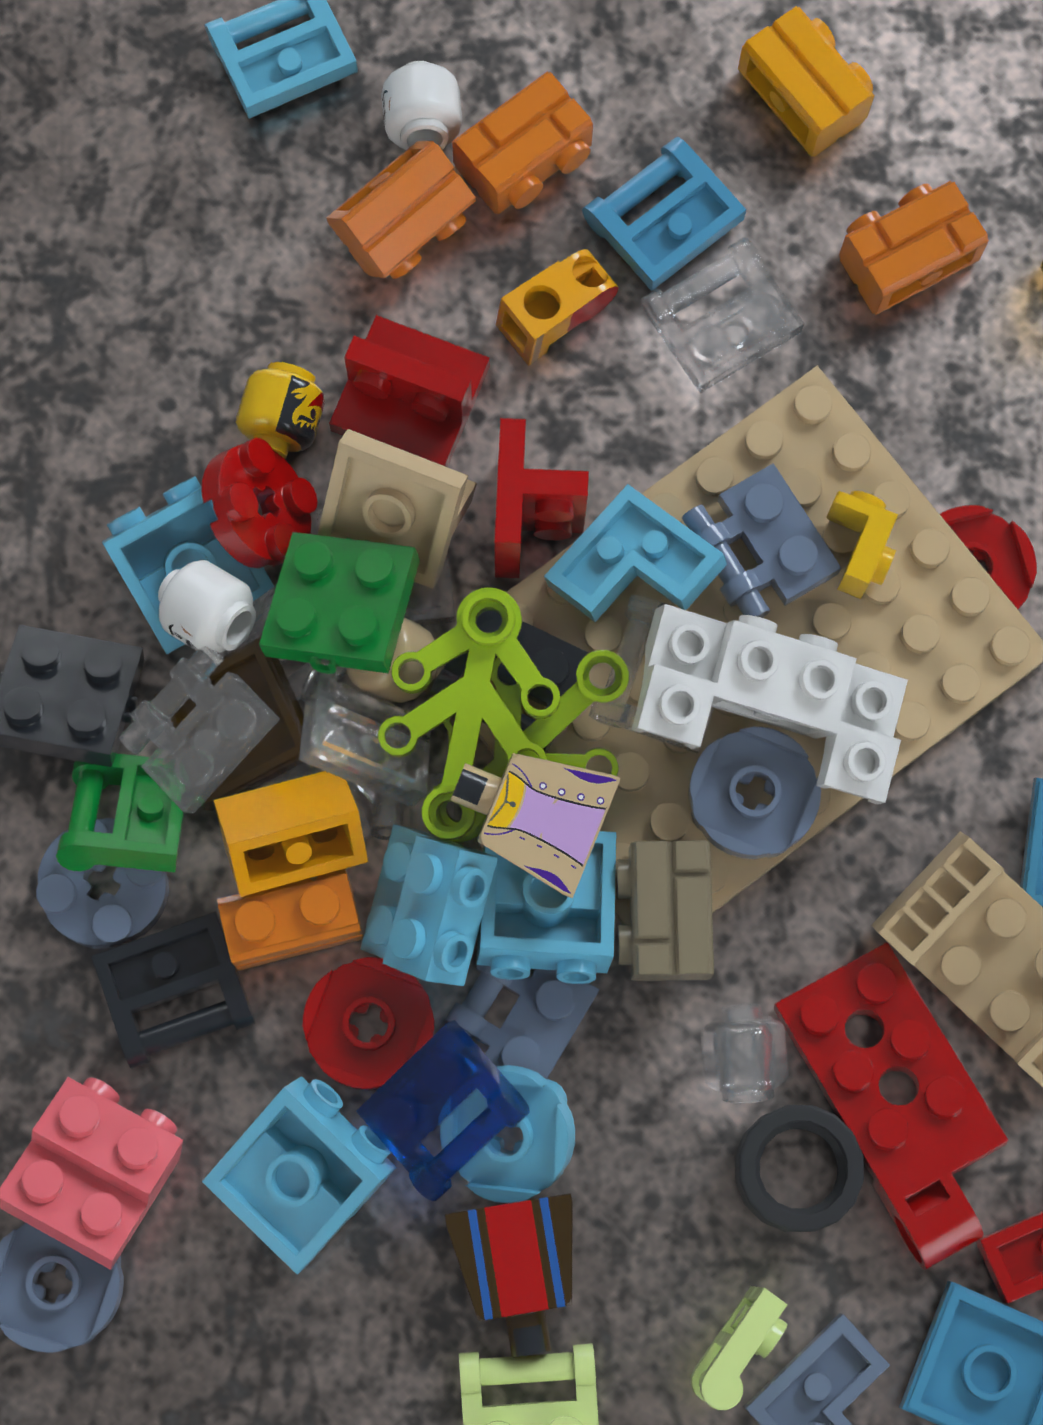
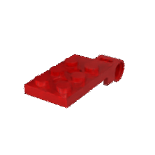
M888 942L774 1004V1011L835 1115L854 1133L863 1154V1162L874 1179L872 1185L892 1217L906 1247L920 1267L926 1270L983 1238L984 1234L980 1222L953 1175L1004 1147L1009 1140ZM866 1015L875 1019L882 1029L881 1041L869 1048H861L851 1043L845 1033V1025L851 1018ZM899 1071L910 1076L917 1090L914 1100L905 1105H894L885 1100L879 1089V1081L885 1074Z

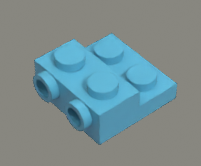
M196 476L164 492L162 495L168 505L152 514L145 516L141 507H137L108 523L107 526L112 536L101 541L166 654L185 645V643L168 634L162 628L159 621L160 601L158 600V591L165 577L173 570L181 569L190 562L199 560L209 561L249 586L253 596V606L275 593V587L264 567L257 569L243 565L234 559L216 539L210 523L218 520L213 509V502L210 500L203 504L202 486Z
M393 824L360 950L383 958L382 964L421 980L464 986L498 857L449 840L440 839L414 828Z
M599 832L573 898L561 894L483 845L484 853L496 856L498 859L478 931L476 965L491 966L490 973L492 976L506 980L527 978L530 976V969L557 970L556 978L559 981L570 984L590 983L596 980V973H607L614 957L616 832Z
M302 1076L285 1086L202 1181L297 1275L309 1265L342 1226L361 1209L397 1168L387 1158L391 1153V1148L381 1134L366 1125L360 1126L357 1130L339 1112L343 1102L334 1089L317 1079L312 1080L309 1084Z

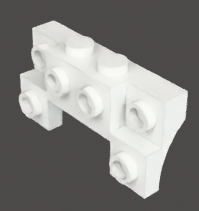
M667 604L655 609L645 645L644 675L632 726L633 731L640 733L648 732L684 743V746L695 749L701 746L710 709L714 707L815 739L826 737L816 786L824 789L832 788L868 799V802L874 804L886 802L901 743L900 739L894 738V733L907 679L856 664L857 658L836 652L838 643L828 638L812 634H801L799 640L778 634L776 633L778 625L761 617L740 615L738 621L733 620L725 623Z

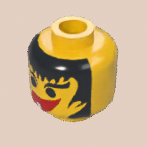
M271 362L268 364L267 369L255 371L247 379L236 415V424L239 431L249 440L256 437L264 439L284 459H286L288 452H299L309 448L314 442L325 405L324 394L315 384V376L304 368L285 362Z

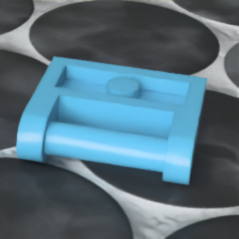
M276 0L226 22L220 17L204 24L211 45L218 58H220L248 118H252L358 72L355 56L327 0ZM306 14L311 19L238 50L236 44Z

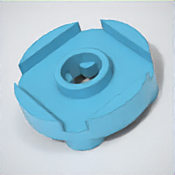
M504 1065L489 1068L465 1082L460 1090L452 1096L446 1104L442 1115L440 1140L443 1154L450 1167L456 1166L460 1175L469 1182L465 1186L484 1199L499 1203H514L532 1198L560 1178L573 1155L575 1125L572 1112L567 1105V1095L562 1086L555 1081L545 1079L533 1070L519 1066ZM506 1117L514 1120L516 1127L520 1128L523 1134V1139L515 1143L513 1151L504 1149L505 1143L503 1138L493 1136V1126L502 1124Z

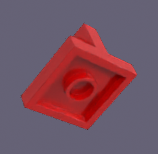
M376 315L366 339L354 335L345 354L344 360L348 380L329 422L330 431L343 436L347 429L448 467L490 368V357Z
M500 418L495 521L496 578H520L522 531H534L535 537L554 541L569 539L572 533H584L589 471L524 468L526 419Z

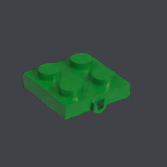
M293 532L259 642L265 657L310 663L313 669L325 674H334L337 667L389 674L420 562L416 548L370 542L368 540L361 541L351 538L345 539ZM322 659L328 660L329 664H321Z

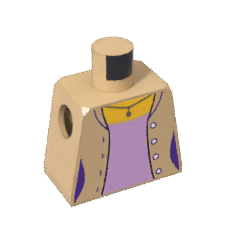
M512 753L502 778L465 763L450 801L487 815L477 838L479 843L561 894L573 898L621 778L608 773Z

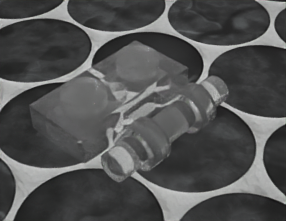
M207 646L198 649L190 659L182 657L169 671L172 679L152 701L143 700L131 713L133 722L119 736L121 743L134 754H139L150 741L158 747L141 767L170 799L186 813H195L280 720L238 674L227 672L215 686L211 684L209 676L224 659L218 651ZM191 698L197 706L175 729L171 718Z

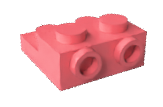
M67 1077L32 1129L31 1142L1 1185L0 1209L111 1270L178 1164L183 1139L175 1136L177 1132L176 1125L162 1113L152 1109H144L139 1116L117 1104L120 1097L107 1083L89 1077L82 1085Z

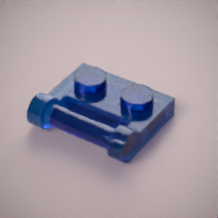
M453 1020L445 1024L356 1112L409 1172V1178L416 1190L426 1199L437 1201L451 1188V1178L506 1126L510 1128L516 1127L529 1114L530 1110L522 1095L462 1027ZM479 1090L486 1098L488 1106L434 1157L422 1143Z

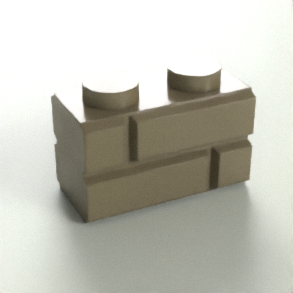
M710 841L631 842L629 859H617L616 862L617 899H630V925H618L619 965H631V980L711 979L714 975Z

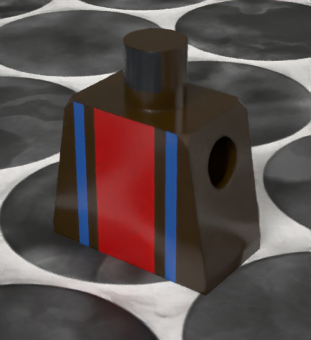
M571 1193L444 1214L446 1226L478 1321L505 1317L511 1357L551 1351L545 1310L572 1305L573 1203Z

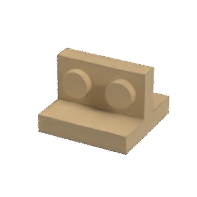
M347 429L338 443L317 535L415 547L420 562L414 582L433 589L441 576L451 537L472 503L477 483L468 480V475Z

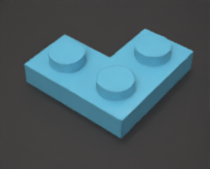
M627 484L544 575V578L549 588L596 622L637 576L678 607L687 610L724 569L727 563L721 551Z

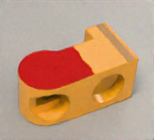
M583 249L561 262L557 261L503 296L500 301L495 325L529 366L548 352L549 345L580 323H584L600 313L614 299L618 292V286L591 252Z

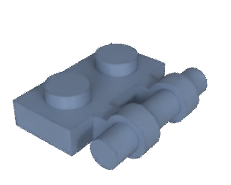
M774 463L719 495L718 503L728 517L726 520L714 523L703 504L692 508L682 516V520L690 530L724 554L727 565L718 574L724 584L720 591L730 607L737 605L743 615L763 618L770 612L769 607L759 593L772 585L784 606L837 576L841 570V566ZM740 538L758 564L757 567L747 571L744 570L729 547L730 544Z
M478 965L476 970L480 975L462 1005L455 1002L445 1020L450 1025L439 1041L438 1046L460 1059L473 1037L489 1047L476 1068L478 1072L482 1073L496 1066L511 1065L533 1070L547 1079L600 989L590 983L570 984L559 981L556 978L557 970L536 969L531 978L506 980L492 976L490 973L491 966ZM503 987L519 998L501 1028H498L485 1020L484 1017Z

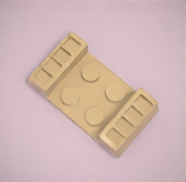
M960 831L871 926L1043 1087V907L1004 872L1005 869L969 836Z

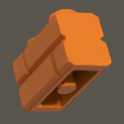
M547 71L452 141L453 163L460 174L472 188L477 190L478 195L495 214L499 215L511 205L516 209H521L530 204L540 194L544 186L543 181L559 169L563 174L571 173L588 158L591 152L589 147L592 146L593 123L590 116L576 100L570 98L568 91L557 78Z
M417 141L333 211L326 219L343 244L349 248V252L366 274L379 278H386L390 275L392 279H397L408 273L421 261L422 257L418 250L434 236L438 241L444 240L465 224L467 218L462 212L476 201V197L462 177L454 171V166L438 144L434 143V141Z
M949 181L935 189L929 183L922 184L901 198L898 203L899 208L882 217L878 211L868 212L852 222L846 229L847 235L844 238L839 253L840 262L853 283L857 284L859 293L872 314L877 315L980 260L989 242L988 234L974 212H970L969 204L955 182Z
M346 868L319 875L317 880L314 881L308 878L242 897L239 894L217 899L231 963L238 971L363 940L364 937Z

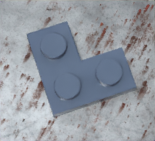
M839 1313L743 1407L759 1425H852L842 1412L890 1364L846 1316Z

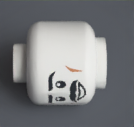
M413 61L393 71L384 81L381 94L384 128L389 139L397 146L407 150L417 141H434L443 150L460 133L462 125L460 90L455 76L446 68L426 61Z
M194 561L181 569L173 570L165 577L158 591V600L160 601L159 621L162 628L168 634L204 655L211 656L222 653L225 650L236 649L246 640L253 629L256 611L253 607V596L249 586L209 561Z

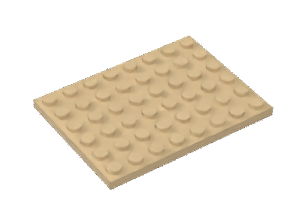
M817 365L641 494L685 526L686 524L682 520V516L692 508L702 504L714 523L722 522L728 517L718 503L719 495L774 463L841 566V570L837 576L784 606L772 585L760 591V595L770 609V612L763 618L778 625L776 631L778 634L799 640L801 634H812L828 638L838 643L836 652L857 658L856 664L908 680L894 733V738L900 739L901 743L892 774L893 778L1042 665L1043 640ZM837 491L849 495L852 491L869 493L881 499L886 504V510L898 514L885 545L896 550L888 573L882 585L870 581L861 599L837 590L860 536L859 532L826 518ZM741 538L729 545L745 571L758 566ZM573 544L506 592L517 602L521 611L522 621L589 653L595 650L612 651L619 655L627 665L629 681L623 694L610 702L601 703L594 701L554 738L547 752L585 754V752L592 748L601 747L611 751L616 757L619 766L617 777L621 779L600 831L616 832V862L617 859H629L630 843L635 841H708L692 820V810L688 796L689 783L694 766L702 752L708 745L727 734L754 726L780 731L793 738L802 746L809 756L808 761L814 768L816 779L819 777L826 737L815 739L714 707L710 709L701 746L695 749L684 746V743L658 735L632 730L644 675L645 645L655 609L664 604L680 608L638 576L596 622L549 588L544 578V575ZM718 575L687 609V611L725 623L733 620L738 621L739 616L743 615L737 605L730 607L723 596L720 588L724 584ZM598 663L590 670L589 678L594 686L606 688L613 683L615 672L609 664ZM445 665L436 670L435 680ZM490 680V683L492 684V686H493L494 689L496 690V686H495L494 683ZM528 699L529 704L533 708L537 710H543L546 708L545 706ZM522 707V714H524V715H526V716H528V717H530V718H533V717L529 716V715L524 711V709H523V707ZM482 723L479 737L494 756L495 736L489 727ZM601 755L590 758L586 764V769L610 774L612 768L609 759ZM754 776L749 785L737 784L736 793L744 797L743 806L754 810L759 803L770 805L772 796L764 791L765 780ZM821 788L820 806L813 824L799 842L777 857L759 859L739 858L721 851L710 843L712 914L865 798L832 788ZM615 873V916L622 925H630V899H617Z

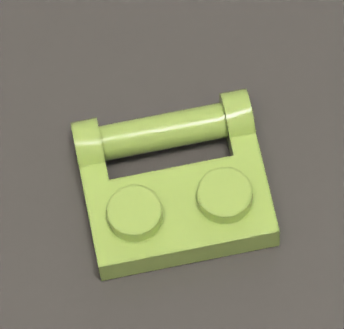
M750 1286L691 1375V1387L699 1399L717 1410L731 1409L740 1402L743 1395V1383L740 1375L754 1354L766 1358L778 1343L788 1325L779 1317L788 1304L766 1288Z
M593 1343L573 1345V1352L535 1354L519 1357L479 1358V1352L459 1353L463 1425H599ZM575 1379L576 1399L483 1406L481 1386Z

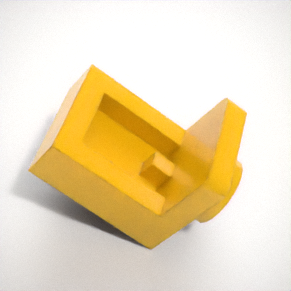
M837 491L826 516L828 520L860 533L837 590L859 599L862 598L870 581L878 585L883 584L896 553L895 549L885 545L898 514L886 510V504L881 499L866 492L852 491L849 495Z

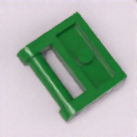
M116 753L112 767L75 761L72 780L76 784L68 832H65L59 839L56 853L57 862L62 867L72 871H85L94 865L175 873L189 776L182 760ZM109 784L120 785L113 833L94 832L102 789H105Z

